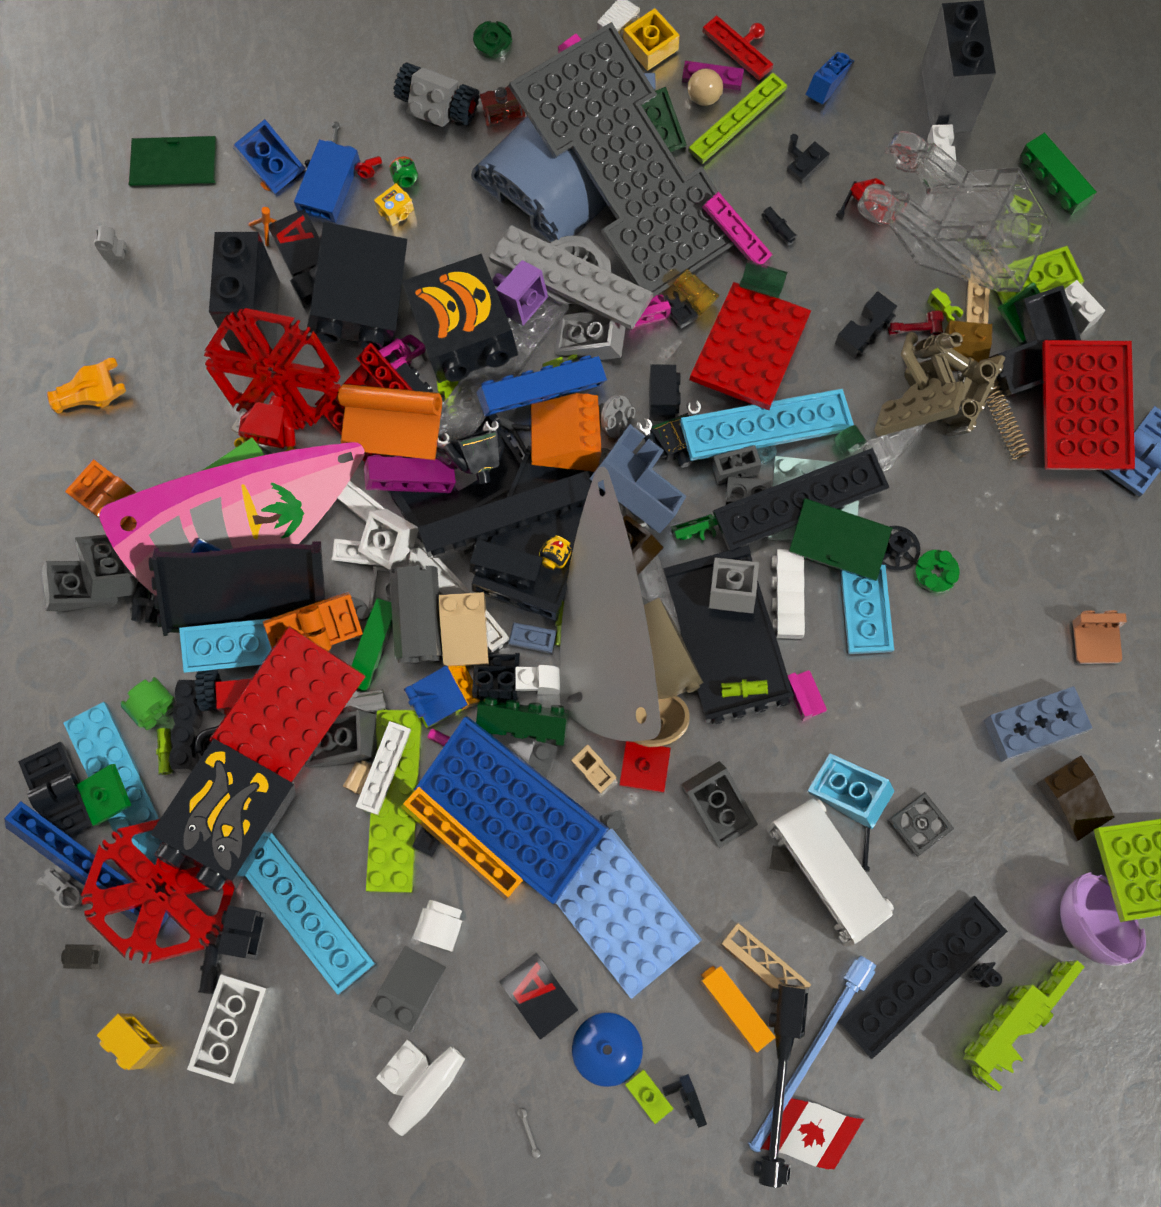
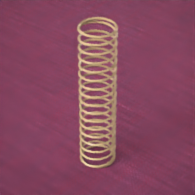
M995 379L996 382H994V386H996L999 383L997 382V379ZM996 386L993 388L995 390L990 392L992 394L986 398L985 402L988 403L987 406L992 411L991 415L994 416L993 419L998 424L997 428L1002 433L1003 441L1008 443L1021 438L1023 434L1005 441L1006 438L1020 433L1021 430H1016L1007 436H1003V434L1017 429L1019 425L1013 426L1017 421H1012L1015 418L1014 416L1009 417L1013 412L1006 413L1011 408H1006L1009 405L1005 403L1007 399H1002L1005 395L999 394L1003 391H997L1001 386ZM1000 405L996 409L991 410L992 407ZM999 410H1001V411L998 412L997 414H995V415L993 414L994 411H999ZM1005 419L1001 423H997L998 420ZM1008 423V424H1006L1005 426H1003L1002 428H999V426H1000L1001 424ZM1011 427V428L1007 429L1006 431L1001 432L1002 429ZM1023 438L1012 443L1011 445H1007L1006 443V446H1008V450L1012 452L1025 447L1027 443H1023L1015 447L1014 449H1009L1011 446H1015L1024 442L1025 439ZM1027 447L1015 454L1010 452V455H1013L1012 459H1018L1027 455L1031 450ZM1028 451V452L1025 453L1024 455H1021V456H1019V457L1013 458V457H1015V456L1018 455V454H1021V453H1024V452Z

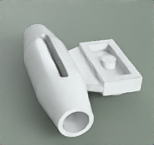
M406 1040L376 1077L393 1094L404 1096L388 1123L396 1133L401 1136L405 1135L426 1116L451 1085L465 1060V1057L457 1049L450 1046L429 1065L426 1055L410 1040Z

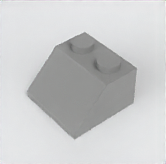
M715 558L709 608L753 613L759 563Z

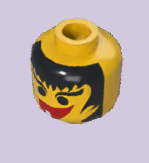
M557 535L549 537L539 552V556L543 560L542 565L550 570L563 568L572 554V549L566 539Z

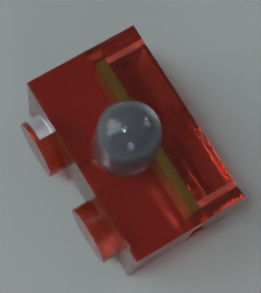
M509 86L505 88L498 87L494 91L490 90L480 94L481 108L487 126L503 122L502 120L508 118L510 121L525 117L523 108Z

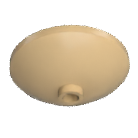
M678 696L658 699L661 720L659 735L654 739L633 742L647 747H658L670 744L680 738L687 730L690 721L689 710L685 702ZM639 707L636 710V719L642 724L646 721L647 714L643 707Z

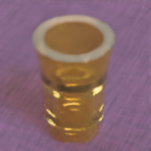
M686 269L673 283L699 316L720 296L695 274H692L689 269Z

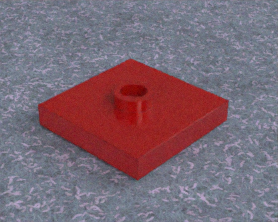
M626 741L619 786L664 793L671 748L663 746L647 747L635 742Z

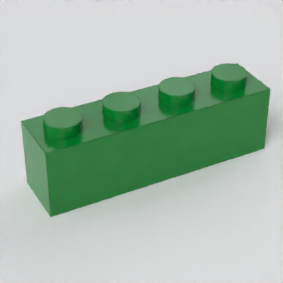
M1045 132L1025 145L1020 155L1023 162L1034 171L1036 177L1047 186L1049 192L1060 201L1065 210L1072 215L1091 203L1097 191Z

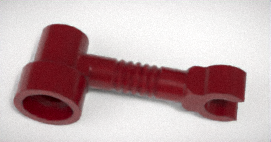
M943 311L927 313V322L890 323L888 327L889 335L921 330H930V335L934 336L942 334Z

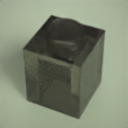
M772 846L769 852L766 871L789 876L793 873L795 859L787 848Z
M65 944V950L61 954L63 969H99L101 946Z

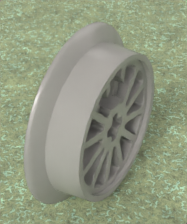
M565 236L550 243L575 256H583V260H590L594 265L611 272V263L607 253L598 243L589 238ZM547 289L548 296L566 305H579Z

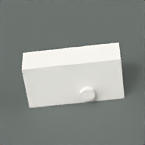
M225 974L220 975L187 1070L232 1084L237 1082L268 991L267 987Z

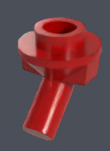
M377 156L366 159L362 163H357L355 171L362 178H372L375 174L372 167L382 164L381 157Z

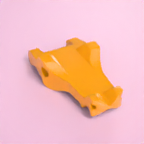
M107 358L101 363L83 366L70 382L56 387L55 391H48L47 398L50 408L59 414L64 409L78 405H93L100 408L109 406L112 400L126 392L123 383L113 385L109 370L118 366L116 359Z

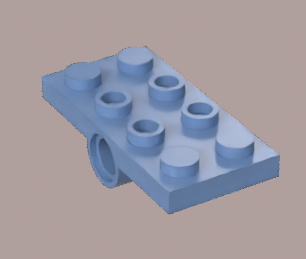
M1156 406L1151 409L1134 432L1135 469L1104 471L1139 497L1143 495L1161 471V410Z

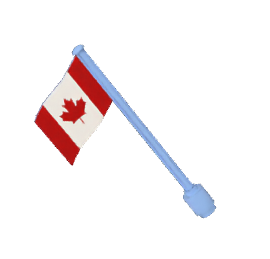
M861 955L858 960H854L843 979L847 981L845 990L785 1087L779 1153L787 1154L812 1166L835 1170L864 1118L846 1116L817 1103L791 1097L855 992L858 993L859 990L864 992L875 974L874 969L876 965ZM773 1108L753 1141L749 1142V1147L754 1152L759 1153L761 1152L760 1149L769 1150Z

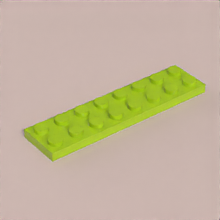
M379 710L376 715L377 751L389 721L410 728L411 733L379 815L370 813L366 892L413 893L415 850L411 847L416 839L417 821L401 807L412 795L419 783L421 717L418 718L415 710Z

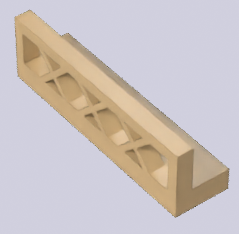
M739 923L736 924L720 944L771 989H778V984H783L780 980H784V984H788L787 980L797 979L804 985L803 987L811 986L808 981ZM738 930L746 936L747 946L740 947L731 940ZM750 940L756 945L750 946ZM760 948L763 950L765 962H757L751 957V949ZM768 955H769L774 961H768ZM778 963L782 966L783 977L776 978L771 974L769 964ZM786 971L789 972L792 975V977H787Z

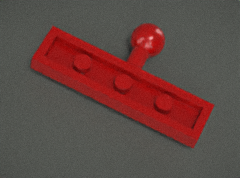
M717 15L703 26L702 32L758 81L773 69V63L750 44L752 40L761 39L764 36L765 28L761 23L752 24L749 33L744 38Z

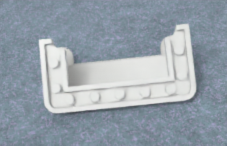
M812 798L773 821L766 830L772 839L774 837L776 840L780 839L778 842L780 847L785 844L838 923L833 927L835 930H841L839 932L841 936L838 938L844 947L855 945L892 917L894 907L886 897L883 898L827 817L825 814L827 810L820 800L816 801Z

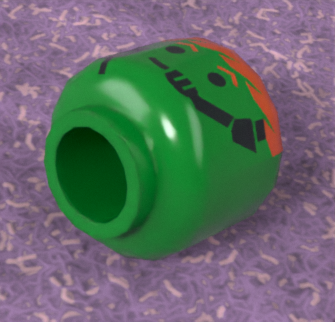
M402 156L391 162L389 171L394 184L397 183L400 187L407 188L416 182L418 172L411 158Z

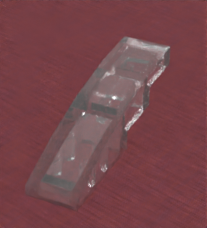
M657 555L640 573L646 598L649 602L657 598L661 599L682 637L671 593L659 556Z

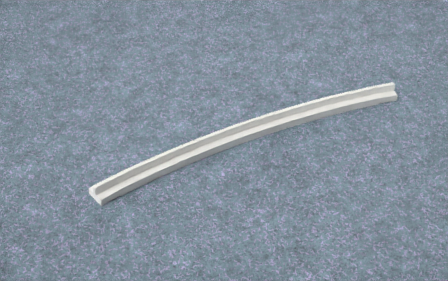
M243 411L231 428L236 434H238L240 418L245 414ZM296 443V445L294 446V449H302V448H303V447H301L300 445H298L297 443ZM258 444L260 448L270 454L287 450L286 446L284 449ZM351 481L348 482L342 493L337 497L338 501L366 523L370 511L385 509ZM416 537L413 548H418L416 566H420L422 569H426V566L438 567L439 592L442 595L471 593L439 558L427 556L423 542L421 543ZM486 610L488 648L493 652L497 648L501 649L503 644L509 640V637Z

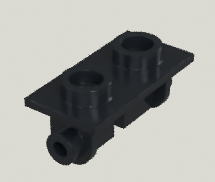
M995 962L982 963V965L978 963L971 970L970 975L972 977L968 982H978L985 988L991 986L998 987L1002 984V976L993 969L996 964Z

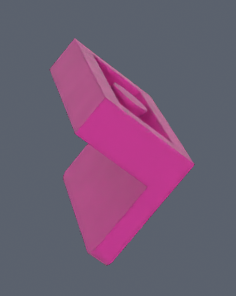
M657 295L652 298L634 327L670 318L671 308L669 302H665L663 295Z
M809 670L796 675V672L788 675L791 690L794 694L793 701L802 721L826 712L827 708Z

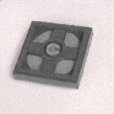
M926 792L922 793L888 819L917 857L954 829Z

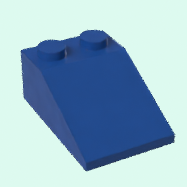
M266 119L233 145V149L245 164L274 194L306 169Z

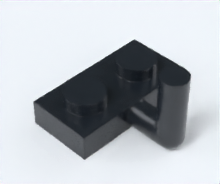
M792 134L788 144V151L796 159L787 167V172L802 184L829 158L830 153L815 141L802 152L796 147L798 135Z
M689 1074L679 1077V1081L662 1087L665 1097L678 1091L680 1092L683 1102H688V1105L685 1106L690 1120L695 1119L698 1128L707 1125Z

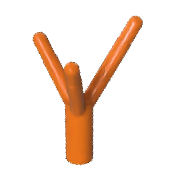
M263 207L261 210L262 217L249 222L248 225L253 226L262 222L264 224L265 246H269L268 224L278 220L270 218V209Z

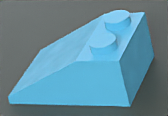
M831 753L808 789V792L850 819L871 829L875 826L895 792L889 779Z

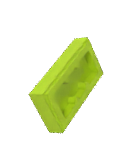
M644 1069L625 1084L654 1124L658 1123L673 1110V1107Z

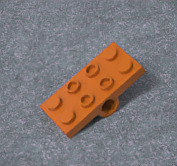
M94 459L65 491L98 518L101 509L107 504L137 493L125 481L112 474ZM131 516L123 517L120 522L121 528L125 531H132L137 525L135 518Z
M349 592L262 621L271 649L276 645L288 626H291L327 651L332 648L331 645L363 634Z

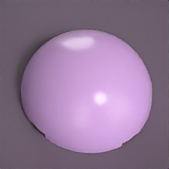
M1090 872L1079 876L1068 886L1061 901L1060 917L1064 932L1077 951L1096 963L1108 966L1126 965L1136 961L1143 955L1146 948L1144 928L1140 929L1138 920L1120 923L1107 877L1092 875Z

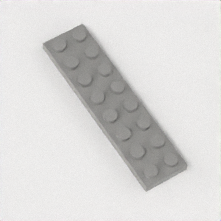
M512 225L489 256L490 262L511 272L521 260L542 270L546 289L630 330L633 329L653 298V292Z

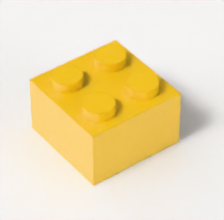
M655 8L623 29V41L633 56L647 71L679 50L680 35Z
M118 1013L96 1035L101 1040L99 1042L101 1047L109 1053L112 1052L117 1057L116 1063L124 1070L143 1069L163 1048L162 1044L133 1014Z

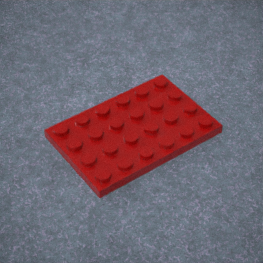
M733 282L689 380L770 410L811 310Z
M1045 340L1042 342L1045 470H1134L1132 341Z
M288 626L210 737V741L212 742L213 739H216L292 782L366 676L291 626Z

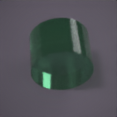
M857 425L846 428L834 438V442L843 456L856 452L867 442Z

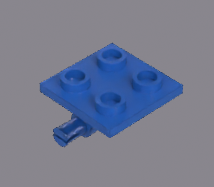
M447 665L404 688L410 700L408 702L410 707L413 706L418 718H424L428 727L468 705Z

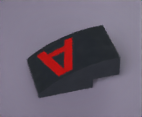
M305 209L269 224V231L292 278L297 273L309 272L316 266L320 238Z
M537 953L499 981L540 1040L578 1011Z

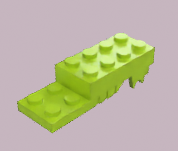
M1078 960L1058 962L1051 970L1053 975L1048 982L1046 980L1043 981L1038 988L1034 985H1020L1011 989L1007 995L1009 1000L1006 1004H1001L994 1011L993 1015L995 1018L990 1024L986 1023L980 1029L979 1034L981 1036L976 1042L972 1041L964 1051L966 1055L963 1060L972 1067L971 1071L976 1079L984 1083L992 1091L1000 1092L1003 1087L989 1074L994 1068L1000 1072L1005 1069L1014 1073L1012 1068L1013 1062L1016 1060L1022 1062L1023 1059L1012 1044L1018 1036L1034 1033L1040 1025L1044 1027L1050 1022L1054 1015L1051 1010L1084 969V965Z

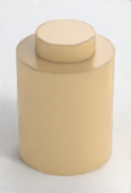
M363 760L360 763L355 762L343 787L360 796L372 765Z

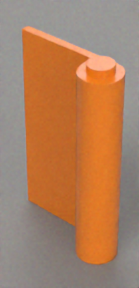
M343 384L340 387L337 400L342 406H345L341 443H359L364 448L365 453L435 460L442 411V397L440 393Z

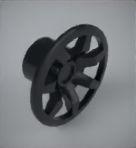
M889 526L899 532L890 534L886 548L888 551L884 555L882 565L893 571L909 569L917 562L920 556L919 540L912 531L905 527ZM916 547V555L913 558L908 550ZM894 556L895 566L885 563L884 560ZM903 556L910 563L900 566V558Z

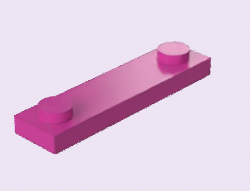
M719 191L702 206L756 270L773 255Z

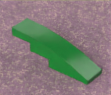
M377 598L352 663V667L366 676L358 689L368 691L374 671L378 668L383 648L387 645L393 625L391 602L381 598Z

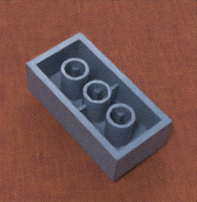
M1074 686L992 714L984 720L1001 762L1084 734L1093 729ZM1014 729H1018L1020 733H1015Z

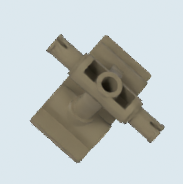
M958 332L950 335L947 333L936 336L931 335L929 338L919 341L912 348L916 359H932L943 386L947 383L956 382L950 366L958 370V380L962 381L965 386L958 414L942 419L949 424L945 433L948 437L970 433L977 424L976 419L985 407V400L993 390L994 381L1002 371L1005 360L1003 355L981 360L980 362L971 357L963 356L953 349V347L960 346V342H963V337Z

